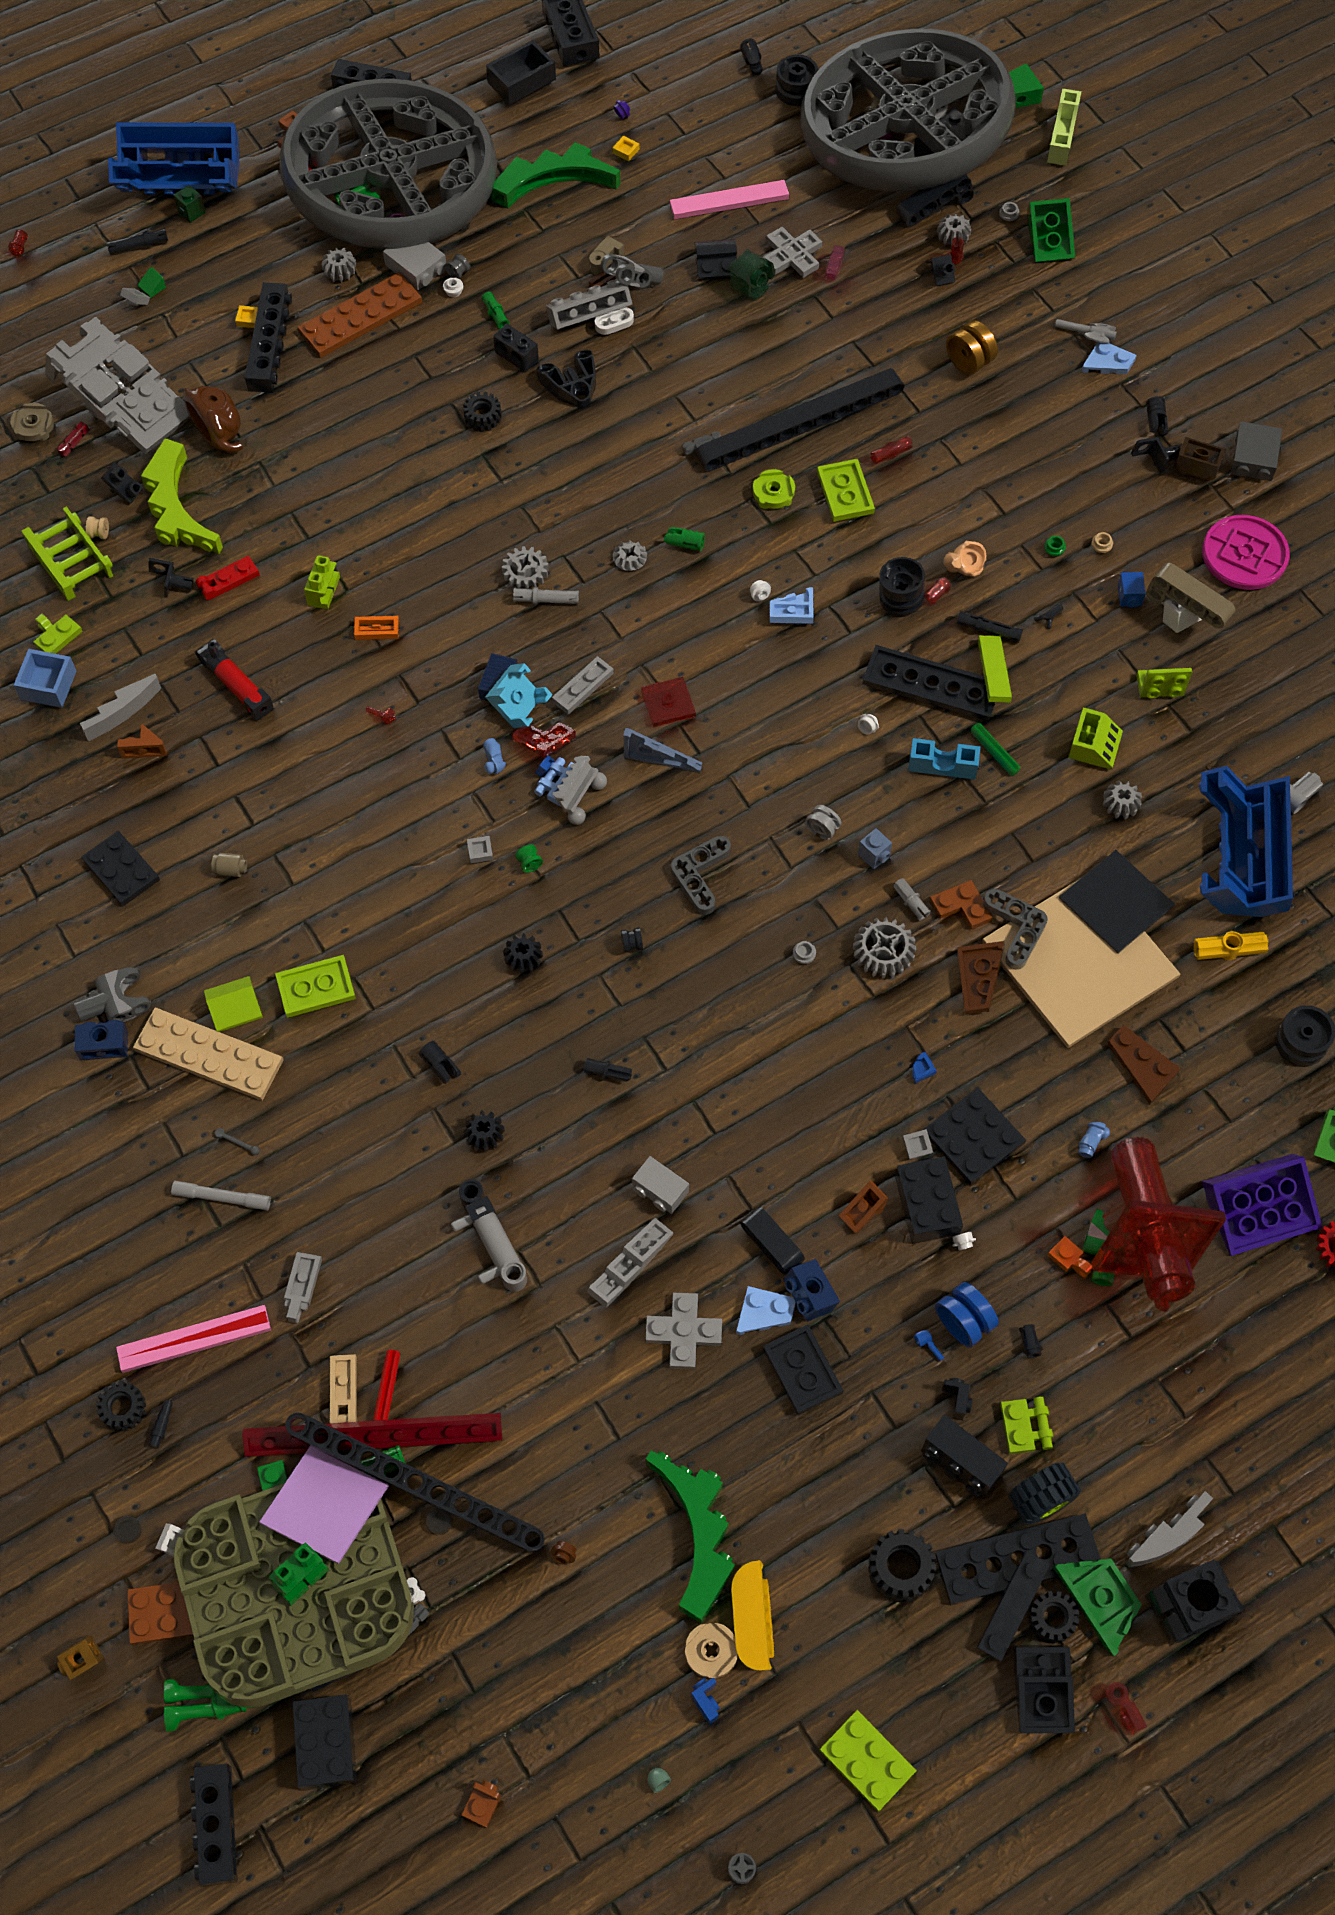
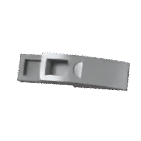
M1206 1491L1200 1497L1195 1494L1185 1505L1189 1510L1183 1516L1178 1513L1170 1521L1169 1525L1164 1521L1158 1527L1153 1524L1144 1534L1147 1540L1142 1545L1136 1543L1128 1551L1127 1555L1130 1559L1125 1564L1128 1567L1141 1566L1159 1560L1179 1549L1205 1525L1197 1516L1213 1498Z

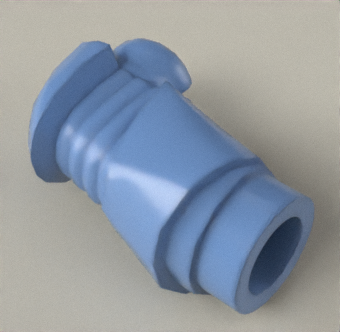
M491 738L483 743L489 761L485 763L484 767L488 774L494 773L496 775L504 770L506 762H503L500 744L494 738Z
M1091 1122L1087 1125L1089 1128L1078 1143L1079 1155L1092 1158L1100 1140L1108 1138L1110 1130L1102 1122Z

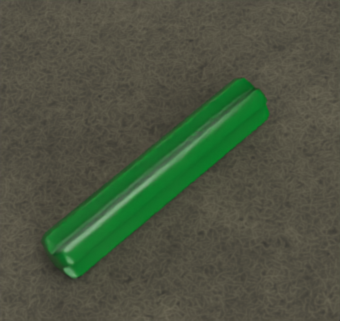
M976 723L972 726L971 733L1009 775L1014 776L1020 771V765L981 723Z

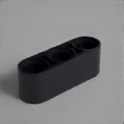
M758 1206L740 1221V1225L746 1234L783 1275H786L791 1268L798 1266L805 1260L801 1250L761 1206Z

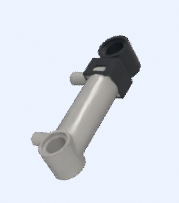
M474 1179L465 1180L459 1187V1196L467 1215L451 1223L453 1230L456 1232L472 1224L492 1259L495 1267L478 1275L481 1284L500 1276L507 1290L512 1292L521 1291L527 1284L525 1266L521 1263L505 1233L488 1196H484L481 1183ZM469 1192L478 1193L475 1198L466 1197ZM513 1272H517L521 1275L516 1280H511L508 1278L509 1274Z

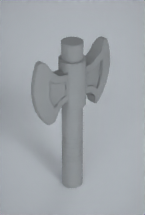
M1057 319L1055 324L1057 328L1085 333L1084 336L1086 338L1101 343H1109V339L1115 340L1117 334L1115 331L1116 327L1103 323H1090L1088 326Z

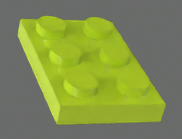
M858 459L817 467V474L833 522L875 513V507Z
M344 955L275 973L287 1018L356 999Z
M858 1710L819 1750L878 1812L917 1771Z

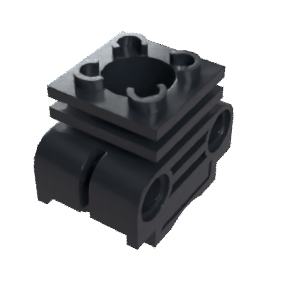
M1213 1559L1171 1578L1145 1595L1157 1618L1164 1614L1167 1615V1618L1163 1619L1160 1625L1168 1639L1169 1646L1181 1643L1208 1629L1216 1627L1245 1611L1234 1589H1229L1230 1581L1219 1560L1215 1561ZM1187 1590L1197 1591L1202 1594L1207 1603V1612L1198 1611L1189 1603Z

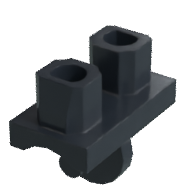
M115 462L110 464L108 470L101 477L109 486V491L117 493L128 505L132 504L143 488L138 481H134L127 474V471L122 466L120 467Z

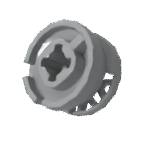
M817 805L812 810L813 814L806 818L805 824L814 835L818 833L821 835V839L829 840L841 826V819L832 809L823 805Z

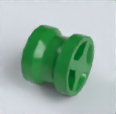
M526 845L515 854L517 861L521 862V869L525 873L533 872L543 865V859L537 855L538 851L535 845Z

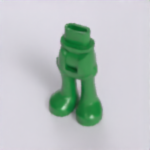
M165 1679L164 1682L165 1704H173L184 1700L211 1698V1703L164 1706L166 1732L176 1731L180 1722L188 1719L205 1717L224 1719L226 1716L241 1711L247 1712V1708H256L241 1707L228 1703L220 1698L209 1685L182 1686L175 1679Z

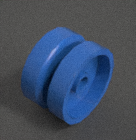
M962 1282L952 1290V1297L944 1296L935 1304L936 1313L943 1325L957 1341L967 1348H972L981 1340V1333L989 1334L999 1324L998 1317L987 1299L967 1282Z

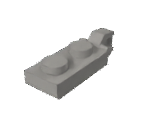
M301 1252L296 1253L284 1296V1306L289 1308L286 1316L288 1322L298 1324L302 1310L307 1311L308 1306H310L322 1262L321 1256Z

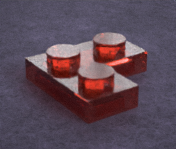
M561 722L546 731H542L530 724L528 727H521L513 732V740L543 758L576 738V731Z

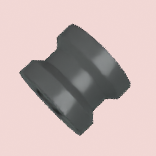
M456 254L452 261L445 263V269L451 278L460 279L463 273H467L470 270V265L464 256Z
M738 1853L731 1858L728 1864V1873L734 1882L745 1884L751 1881L755 1875L756 1864L750 1855Z

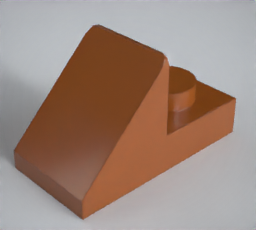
M141 724L140 738L128 737L126 739H118L117 747L122 758L167 756L163 741L143 724Z
M869 1181L839 1214V1217L855 1233H858L874 1215L883 1212L888 1197L872 1181Z

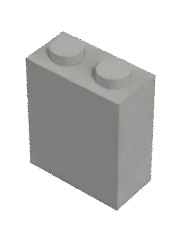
M429 242L411 247L387 248L383 251L385 265L396 274L400 272L416 290L427 286L432 279L445 271V254Z

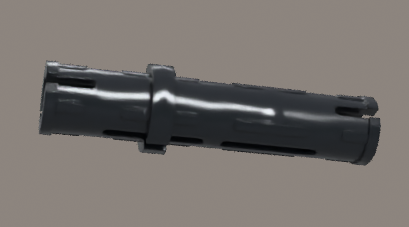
M163 228L149 233L144 231L141 235L106 242L109 254L112 255L139 247H152V244L169 240L166 230Z
M961 610L956 624L975 629V632H986L1019 643L1023 629L986 619L983 615L976 616Z

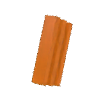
M398 616L355 617V640L399 639Z

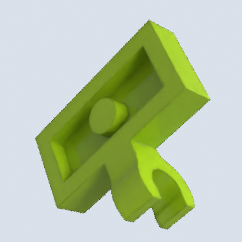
M41 614L35 620L39 623L38 627L44 633L33 642L40 651L56 654L83 631L68 615H64L52 625L47 617Z

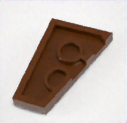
M1004 941L957 947L966 1015L989 1012L1005 946Z

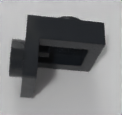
M959 1378L945 1379L942 1391L956 1394L952 1419L963 1420L965 1413L970 1414L972 1398H968L970 1384L964 1383V1380Z

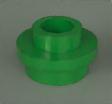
M1051 536L1046 540L1044 549L1051 556H1060L1065 552L1066 544L1062 537Z

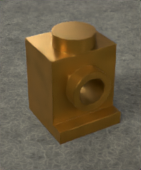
M89 1635L57 1656L59 1660L57 1664L61 1673L64 1676L67 1675L72 1680L98 1664L104 1656L92 1635ZM80 1653L84 1661H78L76 1654Z

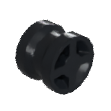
M636 927L632 931L621 930L624 953L630 952L631 949L643 950L640 927Z

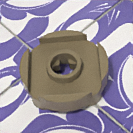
M40 403L23 405V409L13 412L10 420L17 439L25 441L47 440L49 433L54 427L52 413L46 409V406ZM32 420H36V423L28 424L31 423Z

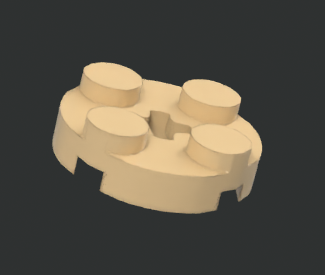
M705 1623L691 1631L686 1640L685 1657L694 1673L710 1680L712 1678L717 1679L728 1674L735 1666L738 1654L735 1636L730 1629L718 1623ZM707 1644L709 1646L714 1644L718 1646L716 1650L718 1655L716 1657H707L705 1655L707 1652L705 1646Z

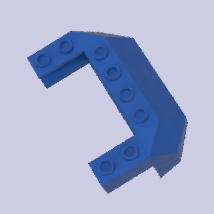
M116 122L117 161L113 158H108L109 183L115 186L116 189H120L121 192H132V190L144 191L146 195H156V191H164L165 195H174L176 191H180L190 185L196 191L203 192L204 195H215V192H231V190L237 189L239 137L235 123ZM148 153H164L165 161H148ZM204 154H214V159L208 158V161H204Z
M1228 766L1201 772L1200 792L1221 812V822H1219L1221 842L1219 843V849L1222 854V862L1219 863L1220 885L1207 873H1202V883H1200L1202 896L1209 900L1222 914L1264 917L1289 911L1293 900L1290 776L1246 787Z

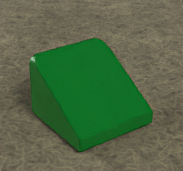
M153 267L148 269L138 283V287L150 298L166 288L164 278Z

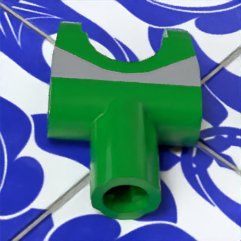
M1096 1209L1086 1233L1083 1252L1096 1256L1091 1281L1100 1286L1111 1287L1114 1283L1118 1262L1128 1265L1133 1264L1139 1241L1140 1223L1139 1220L1132 1219L1126 1232L1114 1234L1108 1231L1104 1225V1218H1102L1103 1210Z

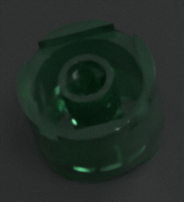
M747 249L737 260H733L729 266V271H731L730 286L748 297L758 299L769 288L767 283L769 279L772 280L774 277V264Z

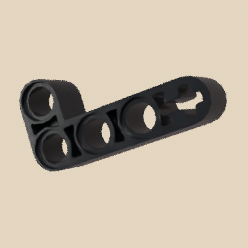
M966 174L942 185L920 189L903 200L897 206L896 213L908 227H912L954 198L960 204H965L974 196L971 179Z

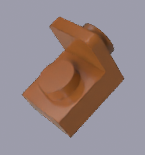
M483 1780L482 1784L474 1783V1789L462 1816L487 1828L501 1799V1795L496 1792L497 1786Z

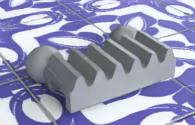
M582 755L574 758L576 763L570 764L572 770L565 772L568 777L562 778L563 784L557 785L559 791L552 793L564 811L568 812V820L574 825L583 823L586 818L585 811L577 807L588 787L591 786L595 790H601L607 785L606 776L598 772L597 768L590 766L588 763L590 761L589 756Z

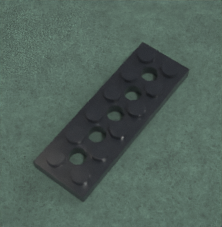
M875 645L862 685L985 721H990L996 703L988 701L985 679L982 675L879 645ZM890 667L895 669L896 672L888 674L884 669ZM914 674L917 678L909 680L905 675ZM935 680L938 684L930 686L927 684V681ZM956 686L959 691L951 692L948 690V687ZM976 692L980 697L972 698L969 696V693Z
M1086 1513L937 1551L935 1556L950 1606L1004 1592L1017 1567L1011 1560V1555L1015 1552L1024 1554L1027 1551L1039 1558L1036 1553L1037 1547L1045 1546L1050 1550V1558L1046 1560L1041 1559L1050 1564L1042 1582L1059 1578L1053 1568L1054 1565L1101 1560ZM1068 1539L1075 1544V1551L1073 1553H1067L1062 1549L1061 1543L1063 1540ZM996 1559L1000 1563V1571L996 1573L990 1572L986 1567L987 1560ZM965 1565L973 1567L975 1577L972 1579L964 1578L961 1574V1568Z

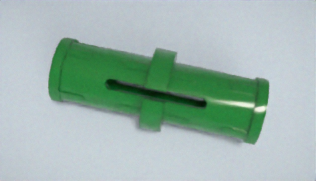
M492 292L484 293L481 299L488 309V315L494 319L498 329H501L505 324H510L503 313L502 305L497 302Z

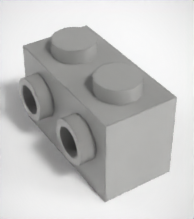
M649 1156L632 1178L633 1190L643 1198L648 1197L654 1201L653 1204L656 1208L663 1212L666 1210L670 1214L675 1211L689 1193V1183L651 1156Z

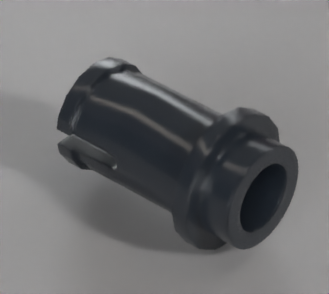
M1027 1324L1020 1327L1019 1332L1021 1333L1025 1348L1023 1349V1354L1029 1359L1041 1356L1043 1347L1039 1345L1035 1325Z

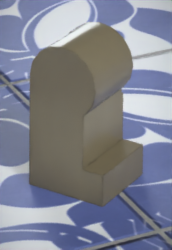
M607 236L589 257L591 273L597 276L604 272L600 265L605 255L624 256V244ZM612 259L606 263V269L612 263Z

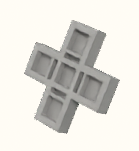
M780 227L766 236V242L774 251L763 257V263L775 275L789 266H792L803 278L819 269V262L811 253L822 248V241L811 230L794 239L783 227Z
M673 1293L672 1317L647 1316L646 1343L671 1344L670 1369L695 1370L696 1345L721 1346L722 1319L697 1318L698 1294Z

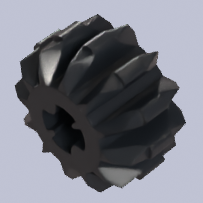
M523 933L522 938L514 935L513 941L507 940V948H504L503 956H505V964L510 965L512 971L519 968L520 973L523 974L524 969L532 972L533 966L539 967V959H542L543 952L540 950V942H535L534 936L527 939L526 934Z
M481 1110L478 1117L472 1113V1121L465 1122L467 1129L463 1131L464 1137H467V1144L469 1146L474 1144L476 1151L483 1147L486 1153L490 1145L496 1149L498 1147L496 1141L502 1142L504 1139L502 1133L505 1132V1127L501 1125V1118H494L492 1111L486 1116L484 1111Z

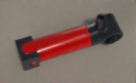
M211 639L195 651L201 664L205 668H209L243 703L247 712L256 722L274 710L271 697L262 688L259 689L238 668L215 639Z

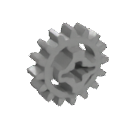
M523 546L522 551H518L515 548L514 554L508 552L507 559H503L502 574H504V580L509 581V586L516 584L517 588L524 586L525 589H529V586L537 587L536 583L543 584V578L548 577L549 566L547 558L542 556L540 550L535 553L534 547L526 550L525 546Z

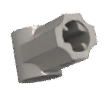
M1308 772L1294 785L1290 784L1291 812L1293 814H1296L1306 804L1308 799L1321 789L1323 783L1316 773Z

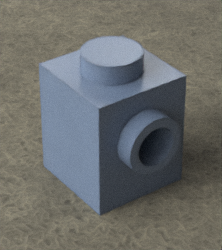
M875 828L860 841L858 855L870 867L875 869L881 863L886 862L891 856L892 842Z

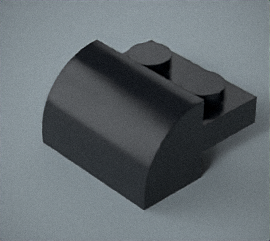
M735 239L694 243L698 281L738 278Z

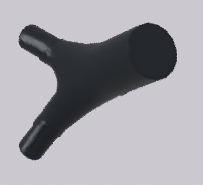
M1057 603L1046 613L1035 616L1034 620H1047V628L1051 629L1054 617L1063 610V606Z

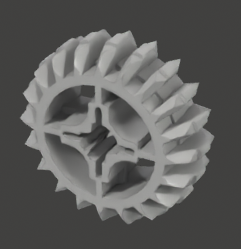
M885 917L883 922L876 918L874 919V924L868 921L865 927L861 926L859 928V933L855 935V942L853 943L854 957L858 959V966L865 965V973L872 970L873 977L877 973H881L882 979L889 973L891 978H893L895 971L901 975L904 968L908 969L910 967V962L914 961L916 945H914L915 938L910 937L911 930H904V923L898 926L896 925V919L891 923ZM872 939L874 946L868 951L866 943ZM898 945H901L903 953L897 957L895 950Z

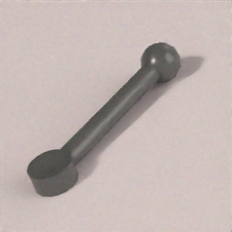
M218 1128L215 1131L218 1139L225 1138L249 1150L252 1155H258L260 1152L258 1146H250L226 1134L222 1128Z

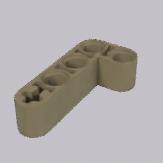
M1165 563L1152 578L1146 591V596L1152 603L1161 604L1168 596L1215 628H1222L1236 610L1233 603L1172 563Z

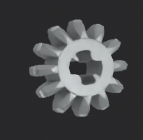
M956 213L954 216L947 214L946 218H941L937 227L939 241H943L944 246L951 245L952 248L954 245L961 247L962 243H967L969 235H971L969 220L965 219L964 215L957 216Z
M336 248L335 251L328 250V254L323 255L322 270H324L326 277L331 278L333 282L336 280L342 282L343 279L350 280V275H355L356 260L351 251L347 252L345 248L342 250Z
M1120 780L1116 785L1111 783L1104 792L1103 807L1108 808V814L1114 813L1116 819L1119 815H1122L1126 820L1129 815L1134 816L1141 807L1142 795L1140 792H1137V785L1129 786V781L1125 784H1122Z

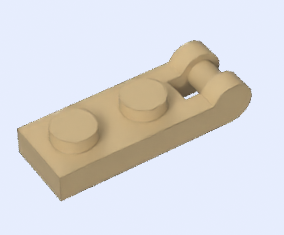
M356 1354L330 1356V1423L357 1422ZM348 1407V1414L339 1415V1408Z

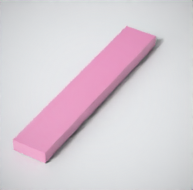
M785 180L672 199L670 200V207L674 219L787 200L789 199V192Z

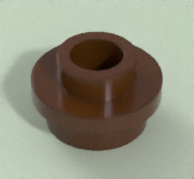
M558 1541L551 1548L550 1553L559 1564L567 1565L568 1563H573L576 1559V1548L568 1542Z

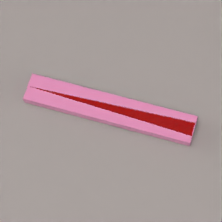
M262 1305L118 1346L116 1348L122 1373L265 1333L271 1331L266 1306Z

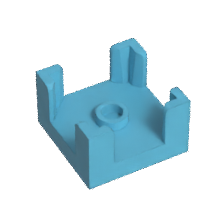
M525 663L510 665L485 697L513 728L528 727L533 718L526 717L535 705L546 703L553 695L546 687L536 688L523 673H530L531 670Z

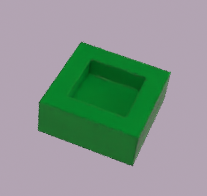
M283 1460L257 1467L262 1491L284 1484L288 1480Z

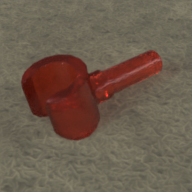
M369 706L366 707L367 712L377 715L387 725L397 718L394 716L395 711L390 707L384 712Z

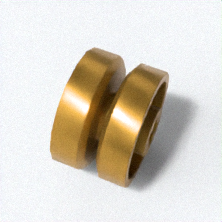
M976 320L968 322L946 339V350L950 360L958 370L966 375L975 374L984 365L992 362L998 354V347L993 334L983 323Z

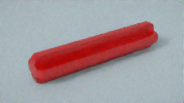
M390 1349L386 1351L373 1421L388 1420L400 1353L397 1350Z

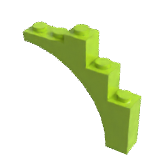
M165 438L141 475L145 489L153 493L148 500L152 515L159 518L154 527L158 540L163 544H170L176 547L183 541L188 545L201 547L207 552L212 551L219 554L223 549L220 535L204 528L193 520L184 510L178 499V482L181 470L187 460L184 445Z

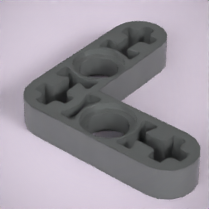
M724 836L712 838L676 857L671 863L673 877L695 910L702 915H707L714 911L715 897L698 872L729 856L731 843ZM717 845H720L721 847L725 846L724 850H721L720 848L717 849ZM702 853L707 856V860L698 862L695 860V856ZM678 865L685 867V873L687 874L685 878L684 872L681 869L677 870ZM696 881L700 886L695 890H691L687 887V883ZM701 893L705 902L709 901V906L701 905V898L699 896Z
M991 889L985 894L983 901L985 909L1020 926L1017 935L1008 949L1005 961L1011 969H1021L1027 963L1046 927L1047 915L1044 911L1001 890ZM994 897L997 898L998 902L992 904L991 900H993ZM1007 902L1005 910L1002 909L1004 903ZM1012 906L1019 907L1022 913L1020 915H1013L1010 913L1009 908ZM1039 918L1040 921L1033 930L1031 928L1033 920ZM1022 935H1029L1032 937L1033 942L1025 944L1021 941L1020 937ZM1018 949L1023 950L1020 959L1014 961L1013 957L1016 956Z

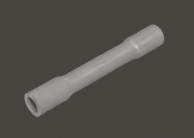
M174 1181L171 1189V1194L175 1196L201 1198L266 1211L269 1210L271 1196L240 1193L198 1186L197 1184Z

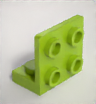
M1192 668L1138 670L1136 676L1140 698L1184 696L1192 675Z

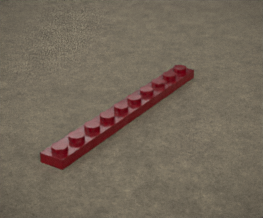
M501 1413L325 1424L375 1449L391 1448L396 1445L407 1447L502 1441L503 1438ZM305 1425L291 1426L293 1432H301ZM286 1426L243 1429L242 1433L245 1457L306 1453L310 1445L293 1438L288 1433ZM324 1430L317 1432L315 1442L318 1444L325 1443L329 1437L328 1432ZM342 1442L338 1447V1451L352 1450V1444Z

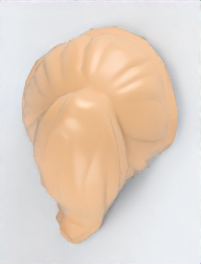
M966 540L955 549L954 553L949 552L945 555L944 567L951 573L959 572L970 577L980 575L986 561V550L980 543Z

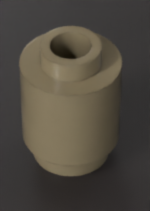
M220 852L219 855H213L211 869L212 872L221 876L241 877L243 873H246L247 860L244 859L242 854Z

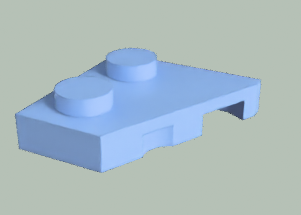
M813 587L806 588V593L797 596L795 593H792L784 598L771 600L770 623L813 624Z

